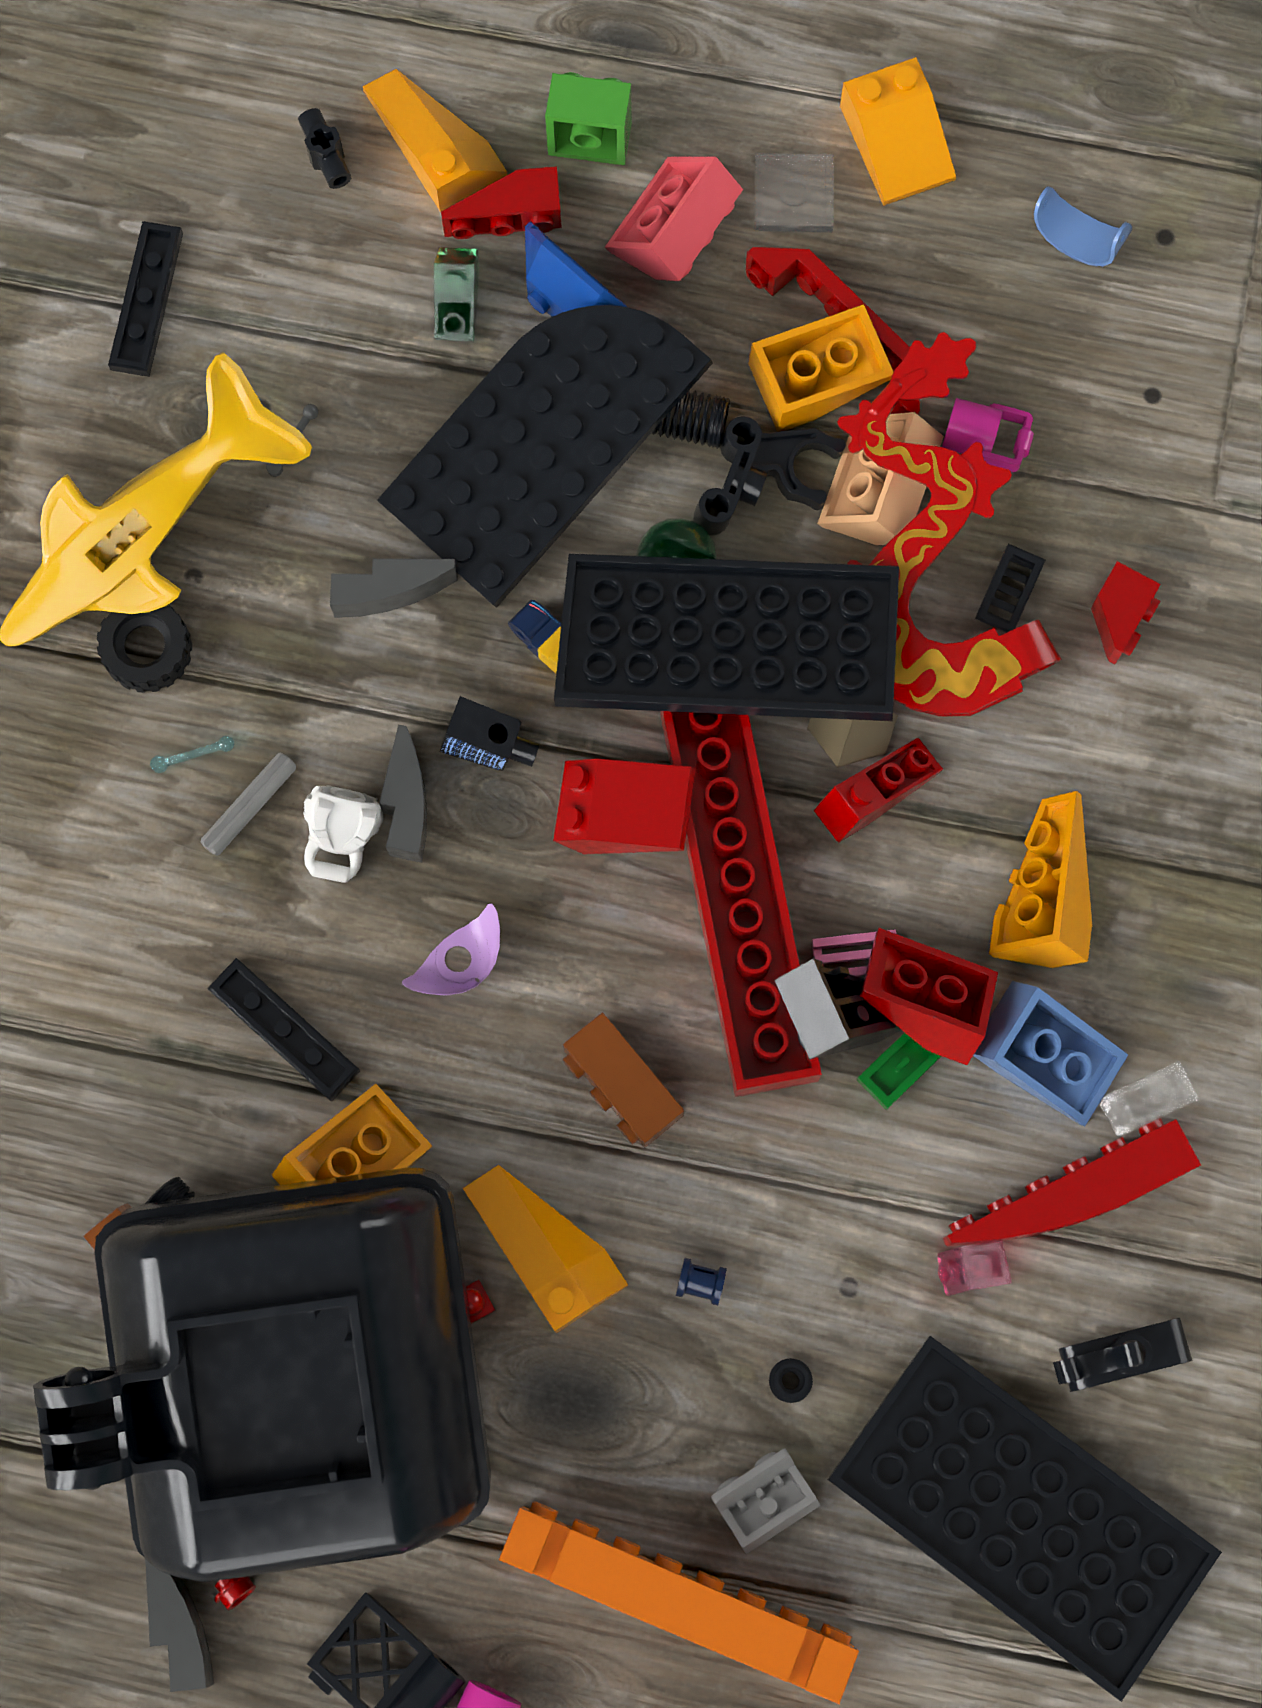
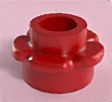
M250 1576L219 1580L215 1585L219 1593L215 1596L214 1601L216 1603L221 1601L225 1608L230 1611L242 1603L255 1590L256 1586L249 1578Z

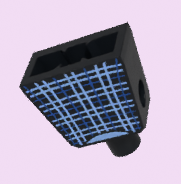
M460 696L439 752L503 771L509 759L532 767L540 743L518 736L522 723L520 720ZM493 737L498 739L501 744H496L492 742L490 738Z

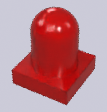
M480 1280L466 1286L471 1324L496 1311Z

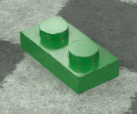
M904 1032L857 1078V1081L887 1110L942 1056L927 1051Z

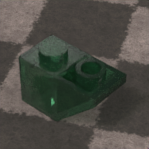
M439 247L434 261V340L474 342L478 298V249Z

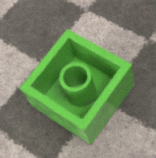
M573 72L565 74L552 73L545 114L548 155L625 165L632 124L631 83L622 82L617 78L610 77L604 79L587 78Z

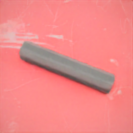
M281 752L277 753L201 838L202 845L210 853L216 856L220 855L296 770L295 763L287 755Z

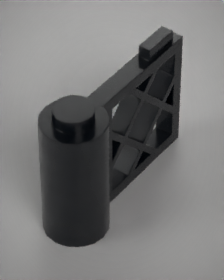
M367 1592L363 1594L307 1663L313 1669L308 1676L311 1681L327 1695H330L333 1690L337 1691L354 1708H370L360 1698L359 1678L383 1676L384 1696L374 1708H445L466 1682L450 1664L429 1649ZM368 1607L380 1618L381 1638L357 1640L356 1621ZM388 1626L399 1636L388 1637ZM349 1630L350 1641H340ZM406 1641L418 1652L407 1668L390 1670L389 1642ZM381 1643L383 1671L359 1673L358 1645ZM350 1646L351 1674L335 1675L322 1663L335 1647ZM401 1674L391 1686L390 1675ZM352 1679V1690L341 1680Z

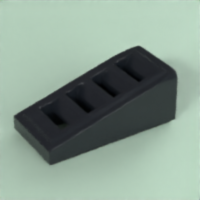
M1008 543L975 619L1006 633L1015 629L1046 559ZM1009 561L1030 569L1029 576L1007 568ZM1003 575L1025 584L1023 590L1020 591L1002 583ZM999 590L1017 598L1016 606L994 597L996 591ZM990 604L1012 613L1010 620L1008 621L987 612Z

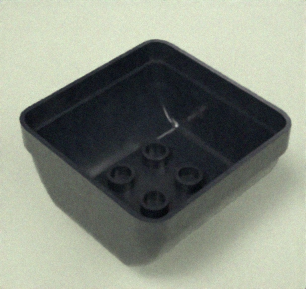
M400 1168L142 1204L126 1209L102 1228L96 1238L94 1255L110 1367L89 1370L85 1367H74L66 1374L54 1376L33 1385L46 1486L48 1489L64 1491L77 1489L95 1490L102 1485L125 1479L132 1536L138 1552L150 1564L166 1574L201 1582L403 1554L426 1545L457 1527L467 1525L482 1513L489 1501L491 1468L454 1196L449 1184L440 1175L424 1168Z

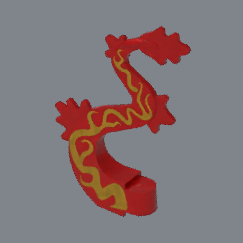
M945 332L938 334L930 348H926L919 340L913 341L908 354L894 370L890 383L874 401L870 403L868 400H862L859 403L858 414L842 416L837 421L839 428L852 437V441L848 445L850 453L857 454L863 450L866 456L879 467L923 484L931 492L928 505L881 549L869 565L899 566L894 700L911 710L940 717L972 716L1022 693L1023 686L1020 681L1062 660L1040 620L1024 624L1001 636L998 635L995 628H992L963 642L943 644L927 639L915 627L910 616L911 594L920 577L965 526L971 513L988 519L994 516L991 496L995 491L1007 484L1012 477L1009 469L990 465L984 460L982 455L983 446L980 442L973 443L960 455L956 451L943 447L895 442L887 435L886 422L899 400L911 401L931 397L946 398L950 393L947 385L948 380L965 379L968 377L969 370L966 360L975 352L977 348L976 341L972 338L954 341ZM850 560L847 563L850 565H862L856 560Z

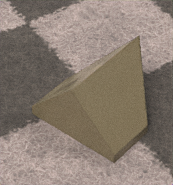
M893 713V721L810 718L807 731L811 732L838 768L878 755H885L898 715Z

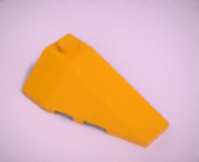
M397 69L363 86L364 93L440 212L507 175V170L485 138Z
M1078 791L1044 798L1039 805L1024 842L1028 849L1019 870L1013 869L1009 878V882L1013 886L1005 905H998L994 915L989 955L994 958L1048 968L1088 962L1092 914L1082 795Z
M497 1165L463 1188L556 1334L629 1286L607 1251L500 1165Z

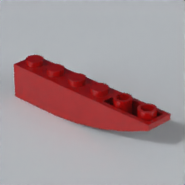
M1160 1117L1138 1129L1141 1135L1140 1138L1127 1144L1125 1139L1121 1137L1100 1148L1104 1156L1090 1163L1086 1156H1083L1062 1167L1066 1174L1065 1176L1051 1182L1048 1175L1026 1185L1025 1189L1028 1194L1014 1202L1010 1194L987 1205L990 1214L976 1221L972 1214H969L951 1223L948 1226L952 1233L942 1239L946 1246L993 1243L1038 1235L1078 1224L1117 1209L1201 1166V1163L1177 1119L1164 1125Z

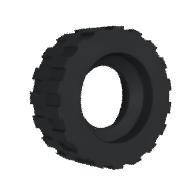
M169 604L147 613L125 614L110 612L108 617L102 620L100 624L102 626L101 630L97 633V641L99 642V646H97L98 655L101 657V662L116 682L119 681L123 687L129 690L132 688L141 693H145V691L157 692L160 691V688L165 686L168 688L173 685L174 681L178 677L181 678L185 673L184 669L187 665L189 666L191 661L190 651H192V642L189 638L190 633L180 615ZM142 626L156 628L162 633L165 640V647L161 656L148 664H139L132 661L125 652V641L128 635L134 629Z

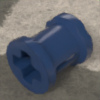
M684 1258L676 1296L683 1297L684 1294L709 1299L711 1304L718 1306L727 1268L720 1267L718 1270L692 1264L691 1259Z

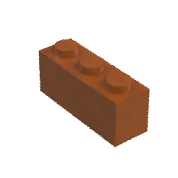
M603 1012L563 1044L564 1051L567 1054L562 1059L565 1065L577 1079L584 1075L594 1087L589 1092L603 1111L606 1112L612 1108L622 1120L616 1126L632 1145L639 1141L646 1148L684 1116V1109Z

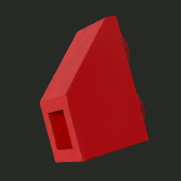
M1118 561L1091 607L1107 660L1113 664L1117 663L1122 653L1128 656L1131 655L1142 636L1135 631L1141 619L1149 623L1161 602L1154 598L1161 584Z

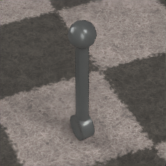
M308 404L304 407L303 417L296 426V429L301 433L309 421L318 416V408L315 405ZM266 464L267 472L273 477H277L283 472L282 464Z

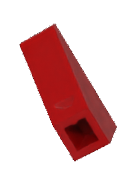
M557 166L517 169L441 211L444 236L456 239H468L479 234L507 236L513 232L525 231V226L530 221L543 233L556 228H562Z
M916 738L834 786L813 811L836 841L840 843L868 826L937 776L943 768L922 741Z

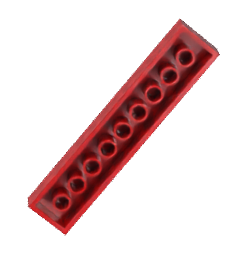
M660 711L670 765L688 766L695 769L685 843L735 1097L819 1082L822 1075L819 1057L809 1059L806 1050L800 1045L797 1036L798 1032L775 983V979L799 967L800 964L749 715Z

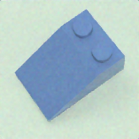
M1012 981L991 1014L985 1038L973 1056L1002 1077L1085 1127L1128 1057V1054L1040 988Z

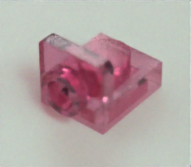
M1003 1240L962 1246L938 1253L937 1255L939 1263L938 1274L944 1286L946 1296L1012 1283Z

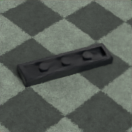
M142 221L108 363L111 371L150 377L183 237L181 227Z
M235 958L207 988L331 1102L360 1072L358 1067L239 959Z

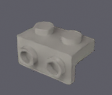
M786 1449L764 1455L756 1462L753 1469L740 1477L735 1476L727 1479L719 1486L718 1491L711 1496L745 1554H748L820 1507L818 1499L795 1466Z

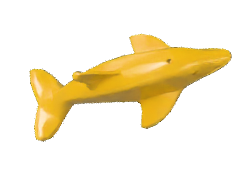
M224 352L216 355L207 369L208 427L201 439L146 469L128 481L100 506H94L87 501L68 474L64 475L51 488L43 505L40 521L42 563L6 616L0 628V641L9 647L19 646L43 635L55 626L85 611L98 610L138 614L151 612L167 606L179 597L181 589L158 574L151 564V556L191 506L221 464L230 460L296 464L310 456L311 444L298 429L262 405L240 366Z

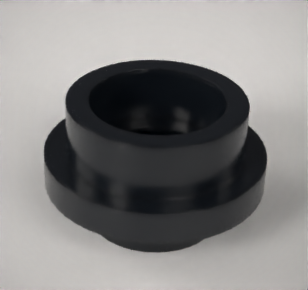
M797 1359L781 1360L772 1368L769 1375V1386L776 1398L786 1403H796L803 1400L810 1393L813 1385L810 1369L805 1363ZM788 1372L795 1373L799 1379L798 1386L792 1390L785 1388L782 1383L783 1376Z

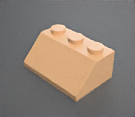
M915 412L890 414L886 422L887 435L892 441L941 446L944 436ZM849 435L817 524L822 528L874 545H886L916 517L926 486L879 467L866 456L863 450L857 454L850 453L848 445L852 441V437Z

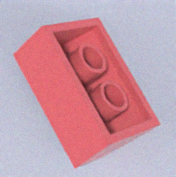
M667 157L605 248L611 254L655 280L680 281L691 271L693 262L700 251L711 242L714 231L723 218L733 210L735 201L743 191V188L717 157Z

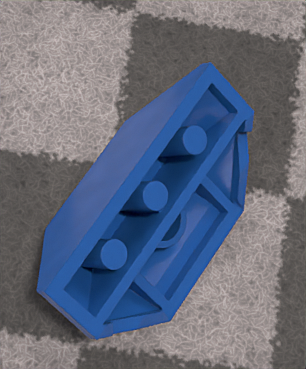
M531 221L525 226L527 299L535 310L541 314L547 312L553 317L562 312L594 305L627 307L541 232Z

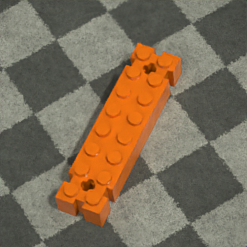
M536 1501L532 1502L530 1508L526 1506L519 1508L500 1555V1561L530 1574H535L570 1591L840 1704L859 1650L850 1643L852 1636L848 1635L847 1632L823 1623L821 1630H816L807 1626L809 1618L798 1611L783 1605L779 1613L765 1608L767 1600L762 1596L740 1588L738 1595L723 1590L725 1583L717 1577L702 1571H698L696 1578L681 1572L683 1567L681 1562L657 1553L655 1561L639 1554L640 1545L616 1536L614 1543L597 1537L600 1528L575 1518L572 1526L556 1520L559 1511Z

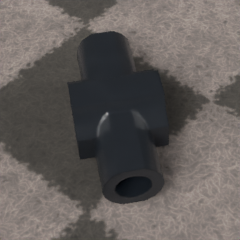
M312 108L304 111L298 117V121L306 137L304 141L314 170L322 171L329 188L337 189L345 186L352 178L344 161L345 156L337 129L327 126L320 109Z

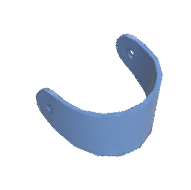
M1049 186L1041 193L1034 209V220L1037 229L1046 241L1072 259L1092 266L1103 267L1111 264L1132 231V225L1127 222L1123 223L1120 228H1117L1084 214L1067 203Z

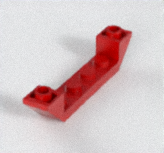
M752 247L747 252L746 274L757 288H764L770 295L774 296L796 277L800 288L809 296L814 294L824 304V309L829 316L864 305L893 372L908 354L910 346L810 249ZM920 399L911 401L899 400L891 414L915 412L919 415Z

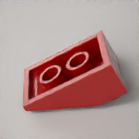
M609 759L565 761L553 841L582 854L684 851L695 769L688 766Z
M878 928L860 996L927 1051L968 1065L986 1035L998 972Z

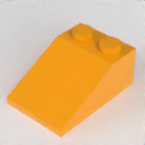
M916 57L843 82L840 108L883 206L956 180L955 170L934 98Z
M864 305L754 342L751 346L748 362L777 432L814 421L891 380L893 369Z
M374 1084L286 1154L271 1176L279 1185L410 1168L432 1148V1145L377 1084Z

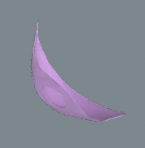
M488 904L479 917L446 937L430 953L415 974L402 980V984L413 991L435 995L464 993L478 986L490 974L496 964L500 948V924L494 905ZM452 947H464L471 954L470 966L463 972L451 971L445 964V955Z

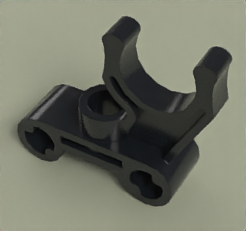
M745 416L736 417L728 424L720 445L722 455L727 461L732 463L722 489L712 488L702 494L694 511L693 519L695 526L706 535L713 536L723 532L731 520L738 500L753 506L756 505L767 476H772L776 479L779 490L787 500L805 504L814 510H820L827 499V494L823 490L810 489L798 480L793 468L794 458L803 451L814 449L823 451L833 459H838L845 449V441L840 438L831 437L816 428L762 433L759 424L752 418ZM738 436L745 439L744 445L737 443ZM711 507L720 510L717 517L708 513Z
M1176 1318L1059 1348L1061 1360L1053 1362L1058 1383H1068L1070 1392L1193 1360L1181 1320Z

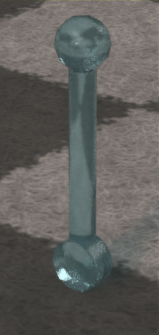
M223 736L216 743L168 758L155 756L152 758L150 766L156 773H163L167 770L168 766L219 750L229 752L234 747V740L229 736Z

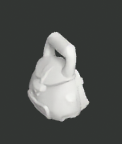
M328 785L316 786L304 801L303 814L308 822L310 831L309 841L304 854L305 866L313 877L346 883L358 873L362 863L364 846L379 831L383 822V812L381 811L378 799L365 793ZM320 849L335 854L349 855L350 867L317 861L315 856Z

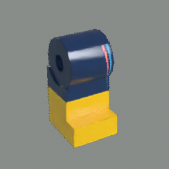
M530 600L508 622V625L515 635L527 645V648L556 673L561 623L535 600Z

